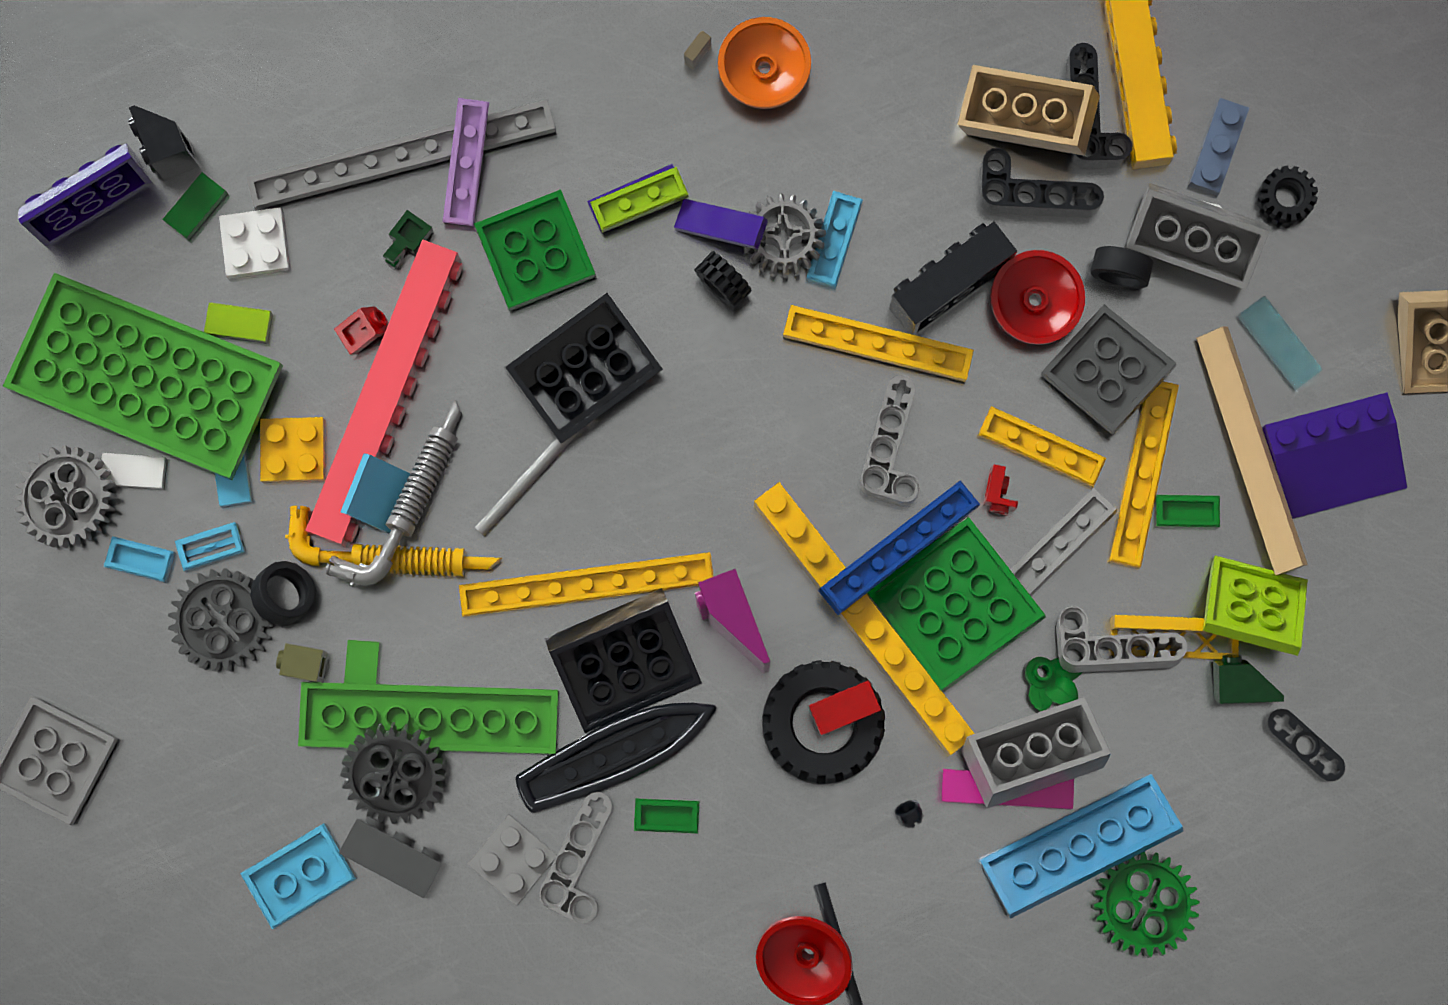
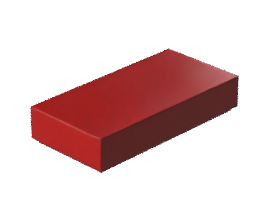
M869 680L808 705L821 736L881 711Z

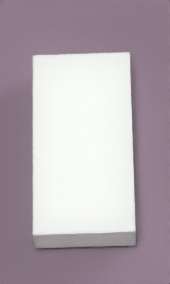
M102 453L101 460L104 462L102 468L111 471V474L105 480L115 482V486L164 490L167 458Z

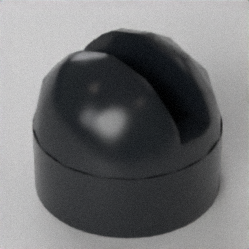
M916 800L906 801L895 810L899 822L904 827L914 828V823L920 824L922 822L923 812Z

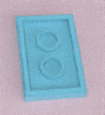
M325 823L240 873L272 929L277 928L357 879L346 858L339 854L340 848Z

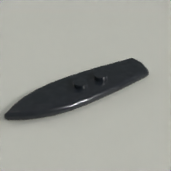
M694 702L671 703L649 707L611 721L556 751V754L545 757L517 774L515 780L519 797L531 813H537L633 779L661 765L691 743L705 728L716 712L717 707L712 704Z

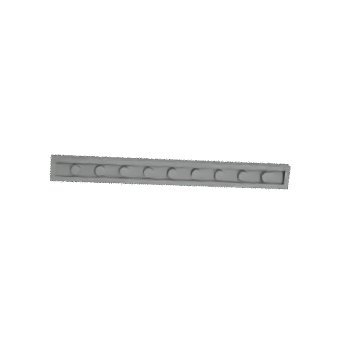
M548 99L489 114L484 150L556 132ZM455 123L247 177L253 206L258 210L451 159Z

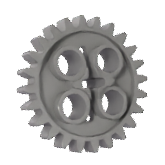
M63 445L61 452L51 447L49 451L50 457L40 452L38 453L40 460L38 464L30 460L28 462L32 469L30 473L26 471L20 472L26 480L24 483L19 482L15 484L16 487L22 489V494L13 496V499L20 501L22 505L16 507L14 511L24 514L18 522L25 526L29 525L25 532L32 536L36 534V541L41 543L46 541L48 546L54 548L58 543L59 547L64 549L68 548L70 541L72 545L79 547L80 537L90 542L92 541L90 534L92 530L100 534L102 533L98 525L100 521L104 523L110 522L104 514L106 511L115 510L114 507L108 505V500L117 498V495L108 492V489L116 484L111 480H105L111 474V471L102 468L104 462L98 458L94 459L95 454L89 451L83 454V449L76 446L71 450L70 447ZM72 469H75L76 473L74 479L68 482V473ZM54 473H55L54 476H55V479H56V481H57V484L54 483V481H53V479H52V474H54ZM48 485V494L41 499V490ZM89 495L90 502L86 508L82 509L81 502L85 496ZM73 510H74V511L77 513V515H78V520H77V521H75V515H74V513H73ZM59 512H62V521L58 525H55L54 521L56 515Z

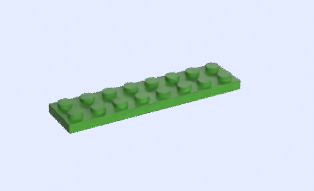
M301 682L298 746L348 748L349 744L355 745L354 740L357 735L365 738L364 734L367 728H370L376 734L380 723L388 731L392 722H395L397 731H402L406 724L409 725V734L413 735L415 731L420 729L419 739L424 740L431 737L429 748L439 747V751L556 754L558 690Z

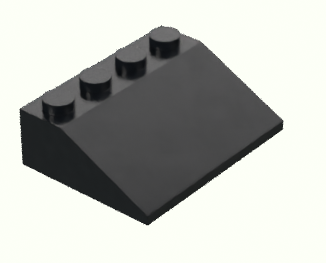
M608 293L602 295L504 367L516 386L561 444L663 370Z
M662 588L545 637L548 651L584 733L702 683Z

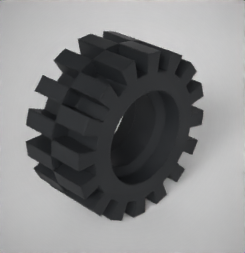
M1287 165L1283 166L1280 170L1278 168L1273 170L1266 177L1259 188L1260 192L1257 194V200H1260L1259 209H1264L1265 213L1263 216L1266 219L1270 216L1273 219L1272 223L1282 222L1281 226H1287L1289 223H1292V225L1298 224L1300 220L1303 221L1310 214L1317 203L1318 197H1316V194L1318 193V187L1313 186L1315 180L1313 177L1310 179L1307 177L1308 172L1306 170L1301 173L1298 171L1299 167L1293 166L1292 169H1289ZM1290 185L1298 191L1299 201L1295 206L1286 207L1278 202L1276 191L1280 186Z
M714 251L694 269L702 283L718 299L720 298L725 305L727 304L732 309H735L752 292L748 282L742 278L743 276L726 259Z

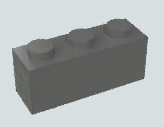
M369 816L365 821L356 819L339 854L424 899L428 898L445 866V863L439 861L441 854L426 846L420 851L411 846L413 839L397 831L394 836L383 831L385 825Z

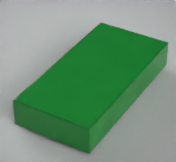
M201 172L162 220L189 241L228 193Z
M1156 495L1155 528L1218 529L1220 528V496Z
M635 798L634 831L698 834L700 801Z

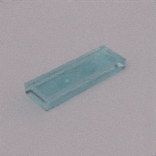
M1265 295L1238 315L1296 390L1323 370Z

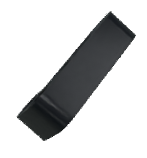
M1088 43L1076 44L1071 49L1066 62V81L1093 85L1099 93L1097 52ZM1077 57H1082L1083 62H1086L1083 73H1080L1081 62ZM1099 102L1088 142V147L1092 150L1093 155L1086 157L1069 153L1071 162L1078 168L1121 167L1125 164L1132 151V142L1124 133H1101ZM1109 146H1120L1124 154L1121 156L1113 155L1109 151Z
M992 148L984 155L980 168L979 201L981 207L987 212L1087 218L1095 215L1103 203L1104 193L1097 184L1089 182L1011 179V157L1007 151L1002 148ZM999 160L1004 168L1000 171H994L990 169L988 162ZM997 190L1001 193L1003 199L996 202L991 201L987 197V192ZM1023 191L1029 192L1033 196L1034 201L1024 203L1018 198V193ZM1059 193L1063 196L1065 202L1059 205L1054 204L1049 199V195ZM1074 194L1075 196L1073 200L1075 201L1074 205H1070ZM1085 195H1088L1090 201H1093L1092 205H1087L1086 200L1083 199Z

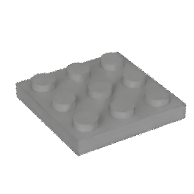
M30 696L0 753V790L68 825H73L118 739Z

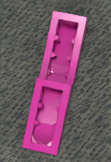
M943 769L942 802L985 804L969 770ZM1075 778L998 805L1073 809Z

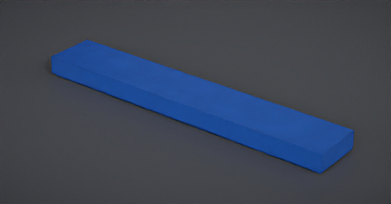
M960 480L818 590L835 613L840 615L969 515L980 503Z

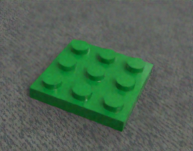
M561 189L474 223L509 311L596 277Z

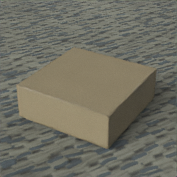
M704 31L696 36L684 52L685 65L692 70L696 68L712 47L711 36Z

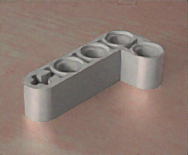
M906 375L894 376L887 385L860 478V488L865 495L899 506L911 505L915 502L920 492L919 481L914 476L893 469L915 395V384ZM901 385L905 387L904 392L907 394H903L900 406L893 405L897 394L895 390ZM889 414L895 415L899 418L900 425L894 429L888 428L884 424L883 418ZM885 444L890 447L892 455L885 459L880 458L875 454V447ZM871 474H877L882 478L883 485L880 488L873 489L867 485L866 477ZM900 483L910 484L913 488V495L907 498L901 497L897 493L896 486Z
M1076 606L1065 608L1061 612L1056 624L1058 659L1062 668L1068 672L1172 668L1181 662L1187 652L1186 640L1180 634L1172 632L1089 636L1087 614L1083 609ZM1074 618L1079 622L1080 628L1070 630L1065 626L1064 620ZM1167 645H1171L1172 650H1177L1174 656H1171L1169 650H1165ZM1103 647L1110 648L1114 652L1115 658L1110 660L1102 658L1099 654V649ZM1131 647H1143L1147 654L1146 657H1135L1131 652ZM1077 649L1081 652L1083 659L1072 661L1068 658L1066 651ZM1155 651H1159L1156 657H1154Z
M601 792L591 793L584 800L539 892L540 900L544 906L581 924L593 921L599 911L596 899L575 887L613 812V802L606 794ZM602 798L604 799L603 805L607 809L605 813L599 812L594 821L601 822L597 829L593 824L582 821L584 815L591 818L594 809L590 807V803L592 801L598 802ZM588 827L592 831L593 837L589 844L582 846L577 843L575 834L579 828ZM566 856H573L578 861L576 872L570 875L565 874L561 869V861ZM552 885H558L563 890V899L557 904L549 902L546 897L547 889ZM581 899L588 900L592 905V913L587 918H580L575 912V905Z

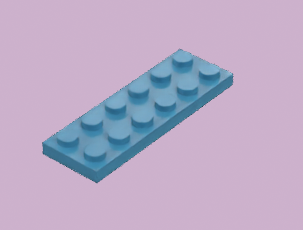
M1150 774L981 859L980 863L1011 919L1182 833L1183 826L1153 775Z

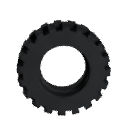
M822 660L794 667L792 671L787 674L785 673L771 689L764 705L762 716L763 737L770 755L781 766V769L803 782L815 783L816 785L836 784L854 777L876 756L884 737L885 711L882 708V700L878 692L872 687L881 711L855 721L852 735L843 747L830 753H817L807 749L797 739L793 729V716L801 701L812 694H836L868 681L867 677L864 678L858 673V670L851 666L841 665V662H822Z

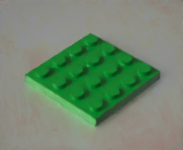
M969 517L923 549L867 593L942 692H945L1046 618L1045 613Z

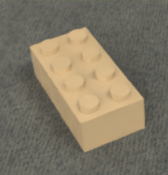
M972 65L957 125L967 135L1085 156L1100 95L1094 86L1089 84Z

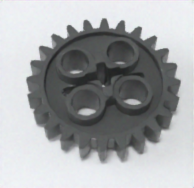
M223 568L221 576H218L216 570L210 569L209 578H206L199 572L197 573L198 583L195 584L188 579L186 582L189 590L187 592L181 589L177 590L182 597L181 601H171V604L178 608L177 612L168 613V617L176 620V623L170 625L168 630L178 632V635L171 641L175 644L183 643L178 650L180 654L183 655L191 652L187 660L188 662L194 663L200 658L199 668L205 669L209 662H211V669L214 672H218L221 663L226 671H231L232 662H235L242 668L244 667L242 659L244 656L253 661L255 658L252 650L254 648L260 651L264 650L259 640L270 639V636L264 633L263 630L273 626L272 623L262 618L253 607L250 597V587L253 579L248 576L241 582L242 573L236 571L232 578H230V572L227 568ZM222 590H228L230 593L228 603L218 606L216 602L217 594ZM203 598L208 599L216 612L225 616L223 620L239 637L238 642L233 641L224 627L216 624L218 620L203 604ZM198 610H203L205 613L204 622L199 626H193L191 622L192 615ZM242 614H248L250 617L249 626L244 630H238L236 627L237 618ZM217 634H222L225 638V644L222 649L214 651L211 647L212 638Z
M392 722L388 731L380 723L376 734L373 730L367 728L364 734L365 738L357 735L354 740L355 745L349 744L346 753L348 755H344L341 763L345 767L342 768L340 773L341 777L347 778L344 780L342 788L352 789L347 799L359 800L355 809L359 810L367 807L366 817L372 816L374 812L378 813V821L380 823L384 820L385 816H390L392 824H395L398 816H401L403 821L408 823L411 813L414 817L420 819L422 809L430 812L433 805L432 802L438 803L440 798L439 792H443L445 783L441 780L445 779L447 773L446 770L440 769L443 767L445 759L436 758L440 748H429L432 738L419 739L420 729L415 731L413 735L409 734L408 724L403 727L402 731H397L395 722ZM401 749L402 756L391 796L386 798L385 791L396 751ZM382 751L386 753L389 758L381 759L375 754V752ZM414 760L418 762L420 766L411 767L406 763V761ZM375 780L381 786L373 787L367 781ZM398 789H407L412 795H403Z

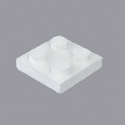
M281 207L219 216L225 273L228 279L290 270L284 217Z

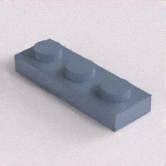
M1223 98L1218 100L1188 186L1216 196L1219 195L1249 107Z

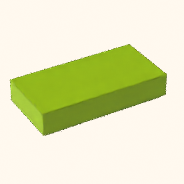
M209 302L204 332L212 336L268 343L272 312Z

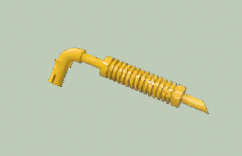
M290 506L289 534L285 535V538L289 541V549L300 562L312 566H320L321 563H331L329 559L332 556H336L356 565L360 563L370 565L376 555L379 556L383 545H378V548L376 545H372V547L366 545L364 548V544H353L352 552L322 551L321 547L310 546V536H307L308 532L305 531L309 521L310 508L300 506V509H297L298 506ZM398 546L391 559L393 564L389 571L390 574H394L395 571L396 574H400L401 571L403 574H407V572L413 574L415 571V575H419L420 572L422 575H426V572H428V575H432L433 572L434 575H439L440 572L441 576H445V573H447V576H451L452 573L453 576H464L465 569L490 570L502 558L465 556L464 548H455L454 551L452 548H448V551H446V548H442L440 551L439 547H436L435 550L433 547H429V550H427V547H423L422 550L421 547H416L415 550L414 546H410V549H408V546H404L403 549L402 546Z

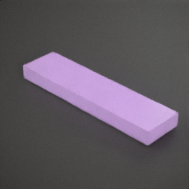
M458 98L443 214L444 223L474 227L490 102Z

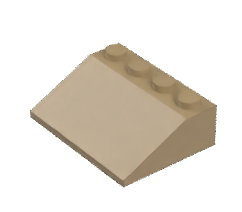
M1448 290L1399 292L1398 332L1403 392L1405 394L1447 392Z

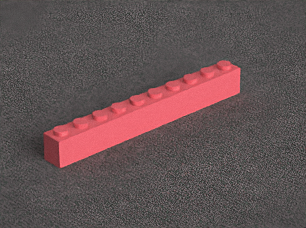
M422 239L305 530L310 535L345 548L348 541L353 542L359 527L356 524L357 519L340 511L363 454H370L381 459L383 453L388 454L391 449L394 437L390 435L394 425H399L403 419L405 408L402 405L406 395L411 396L415 389L417 379L414 378L418 366L423 367L427 359L428 350L425 348L429 338H434L440 325L437 317L440 310H445L449 304L451 292L448 290L452 280L457 281L461 274L463 264L460 263L461 259L458 252Z

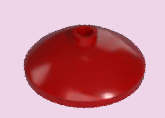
M1044 250L1026 251L1008 260L996 274L991 288V307L997 322L1007 334L1028 344H1048L1063 338L1077 325L1085 306V289L1077 270L1062 256ZM1036 295L1040 300L1039 305H1032L1029 297Z
M793 916L777 921L765 931L756 951L757 969L764 984L777 997L793 1005H825L832 1002L844 992L852 975L853 962L847 943L833 927L815 918ZM805 949L812 950L814 954L807 953Z

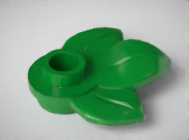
M1035 657L1031 659L1025 667V677L1030 684L1028 697L1032 706L1041 712L1049 709L1052 702L1062 705L1077 700L1078 691L1073 680L1079 677L1082 672L1073 673L1064 670L1058 658L1049 660L1046 657ZM1038 667L1045 669L1046 676L1044 678L1038 675Z

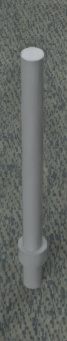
M580 431L562 444L556 438L481 520L475 529L485 536Z

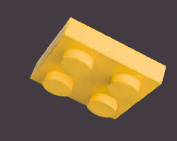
M323 417L260 419V481L262 483L325 481V419Z

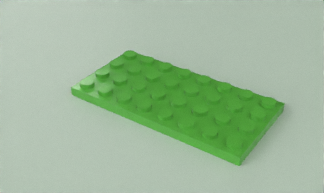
M54 273L3 387L233 480L283 365L280 362Z

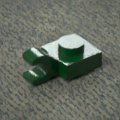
M406 210L389 233V237L394 242L383 255L385 262L396 268L407 250L415 255L422 239L426 240L433 232L432 226L409 210Z

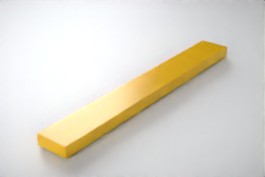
M708 552L459 585L462 617L647 594L661 588L663 591L699 587L698 582L713 577L711 554Z

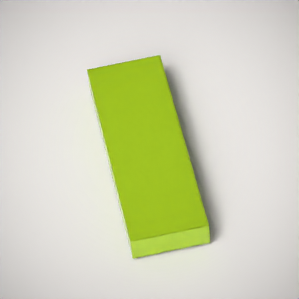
M674 167L591 201L590 204L603 233L689 197V194L677 167Z

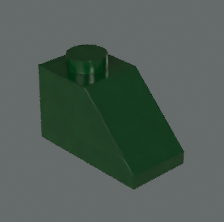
M1223 655L1222 660H1213L1214 699L1219 704L1284 702V695L1247 660L1242 659L1241 655Z

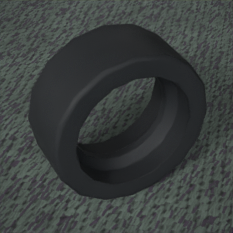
M1101 246L1095 250L1090 272L1097 280L1110 285L1142 289L1149 285L1153 260L1149 256L1135 250L1116 246Z
M280 561L272 563L256 576L251 585L250 597L253 607L262 618L269 623L286 625L292 624L310 610L315 600L316 590L312 578L305 569L296 563ZM274 576L287 579L297 589L299 603L292 610L280 608L269 597L267 583Z

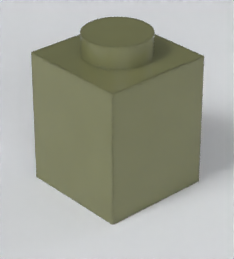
M285 643L284 650H280L278 653L276 668L280 669L279 675L286 678L308 682H322L328 653L324 650Z

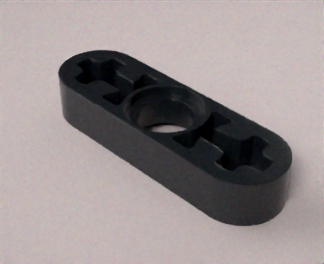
M1277 709L1267 715L1265 719L1266 731L1318 779L1324 782H1331L1343 776L1345 763L1342 757L1287 709ZM1285 716L1287 718L1285 725L1291 731L1295 730L1296 727L1300 731L1295 733L1288 742L1285 738L1290 736V734L1284 729L1275 730L1274 727L1277 723L1274 717L1282 718ZM1301 736H1307L1313 742V750L1308 755L1301 754L1297 750L1296 742ZM1320 749H1322L1324 753L1319 756L1326 762L1334 760L1333 768L1336 771L1335 774H1324L1325 766L1319 760H1315L1312 764L1310 759L1317 756Z

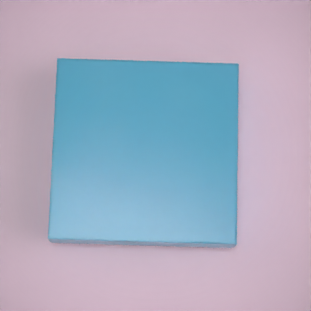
M364 453L340 512L390 534L391 530L385 524L391 515V511L394 509V505L397 504L396 501L400 493H402V488L405 487L404 484L407 482L410 473Z

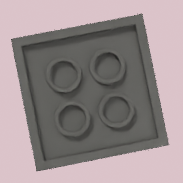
M1104 304L1041 372V376L1114 435L1176 367V362Z

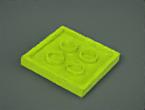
M1215 555L1211 563L1203 631L1298 656L1302 647L1308 579L1285 573L1275 575L1273 570Z

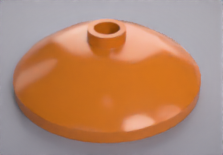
M757 17L740 23L725 37L719 50L718 70L724 87L736 100L753 108L771 109L790 102L803 90L811 71V55L806 40L795 27L777 18ZM766 65L770 68V71L768 73H761L759 67Z

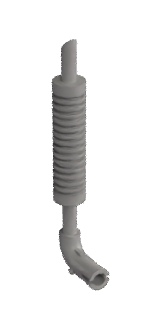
M454 399L441 428L432 427L426 443L420 451L421 454H419L418 460H416L412 468L413 471L410 472V476L404 484L405 487L402 488V493H400L396 501L397 504L394 505V509L386 521L385 525L391 532L379 556L376 555L370 565L362 563L356 565L332 556L329 562L334 563V566L327 563L326 575L350 582V586L354 587L355 584L362 586L375 584L389 572L393 564L391 559L402 536H412L418 523L417 520L420 519V515L429 501L428 498H430L437 484L436 482L439 480V476L445 467L444 465H446L447 459H449L453 451L452 449L458 440L453 434V430L461 416V410L456 399Z

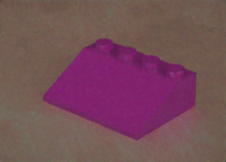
M736 569L698 582L699 591L695 592V597L702 620L709 619L711 626L762 674L769 672L770 659Z

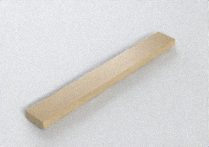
M1222 326L1196 339L1275 575H1282L1308 564L1229 328Z

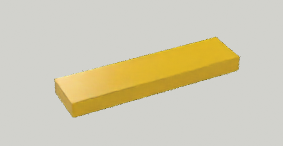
M992 406L978 434V437L1091 488L1094 487L1106 460L1101 455Z

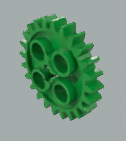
M1144 851L1140 853L1138 861L1132 857L1127 860L1126 865L1123 862L1116 865L1117 871L1112 868L1106 870L1105 872L1110 878L1109 880L1105 878L1098 880V883L1104 890H1095L1093 894L1101 899V902L1093 905V909L1102 911V914L1095 921L1106 923L1107 926L1103 928L1101 934L1109 932L1113 934L1110 940L1111 945L1118 940L1122 942L1121 952H1124L1131 946L1133 947L1134 957L1139 955L1141 949L1145 950L1147 958L1152 957L1153 949H1156L1160 956H1164L1165 945L1173 951L1176 950L1175 938L1185 942L1187 937L1183 930L1193 931L1195 929L1188 920L1199 917V914L1192 911L1191 907L1197 906L1200 901L1190 899V895L1197 888L1186 886L1185 883L1191 878L1190 875L1184 877L1178 875L1182 865H1178L1174 869L1169 867L1171 863L1170 857L1163 863H1160L1158 853L1155 852L1151 860H1147ZM1131 876H1142L1146 880V889L1143 891L1135 890L1130 882ZM1159 879L1160 884L1149 904L1153 909L1150 908L1144 913L1138 929L1134 931L1132 925L1142 908V904L1138 900L1143 901L1148 896L1154 880ZM1162 890H1169L1175 895L1176 901L1173 906H1166L1161 902L1160 892ZM1125 903L1131 907L1132 917L1130 919H1121L1117 915L1116 906L1118 904ZM1153 918L1159 921L1161 924V933L1159 935L1150 934L1146 930L1145 923L1147 919Z

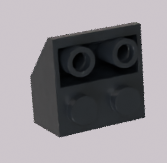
M135 105L129 107L133 117L128 119L130 128L134 136H138L142 147L139 148L145 164L150 166L153 173L158 172L164 180L199 167L188 138L175 121Z

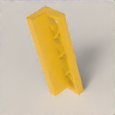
M1114 615L1110 618V635H1118V631H1130L1132 634H1139L1138 632H1148L1147 634L1172 632L1180 633L1181 636H1184L1186 633L1194 634L1203 644L1194 652H1186L1183 659L1222 660L1223 655H1239V640L1231 639V653H1218L1210 644L1217 635L1203 631L1204 618ZM1201 634L1212 635L1206 640ZM1168 645L1165 650H1169L1171 645ZM1139 646L1131 648V652L1135 657H1146L1145 650H1136ZM1205 646L1210 650V652H1200V651H1201ZM1110 649V656H1115L1114 652ZM1155 651L1154 657H1156L1159 651ZM1170 651L1171 656H1174L1177 651Z

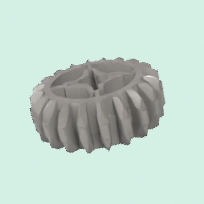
M781 193L776 203H774L771 196L766 197L767 207L761 202H757L755 207L758 213L754 211L748 212L763 216L766 219L778 214V222L771 228H765L761 242H765V245L775 246L779 251L780 258L767 253L761 245L758 250L744 247V253H754L750 257V263L755 264L761 260L759 271L764 272L770 266V275L772 277L776 276L777 269L783 270V278H788L789 269L792 268L796 276L800 275L801 269L799 265L809 270L812 264L808 258L819 260L820 254L814 249H824L825 243L818 240V238L825 237L826 231L817 229L823 225V219H812L817 214V209L814 207L806 211L808 201L804 199L797 205L796 195H791L790 202H784L785 196ZM787 214L800 219L807 229L790 224ZM782 223H784V231H786L788 236L785 249L783 248V241H781L779 236ZM802 240H809L806 247L799 254L789 257L791 246L802 243Z

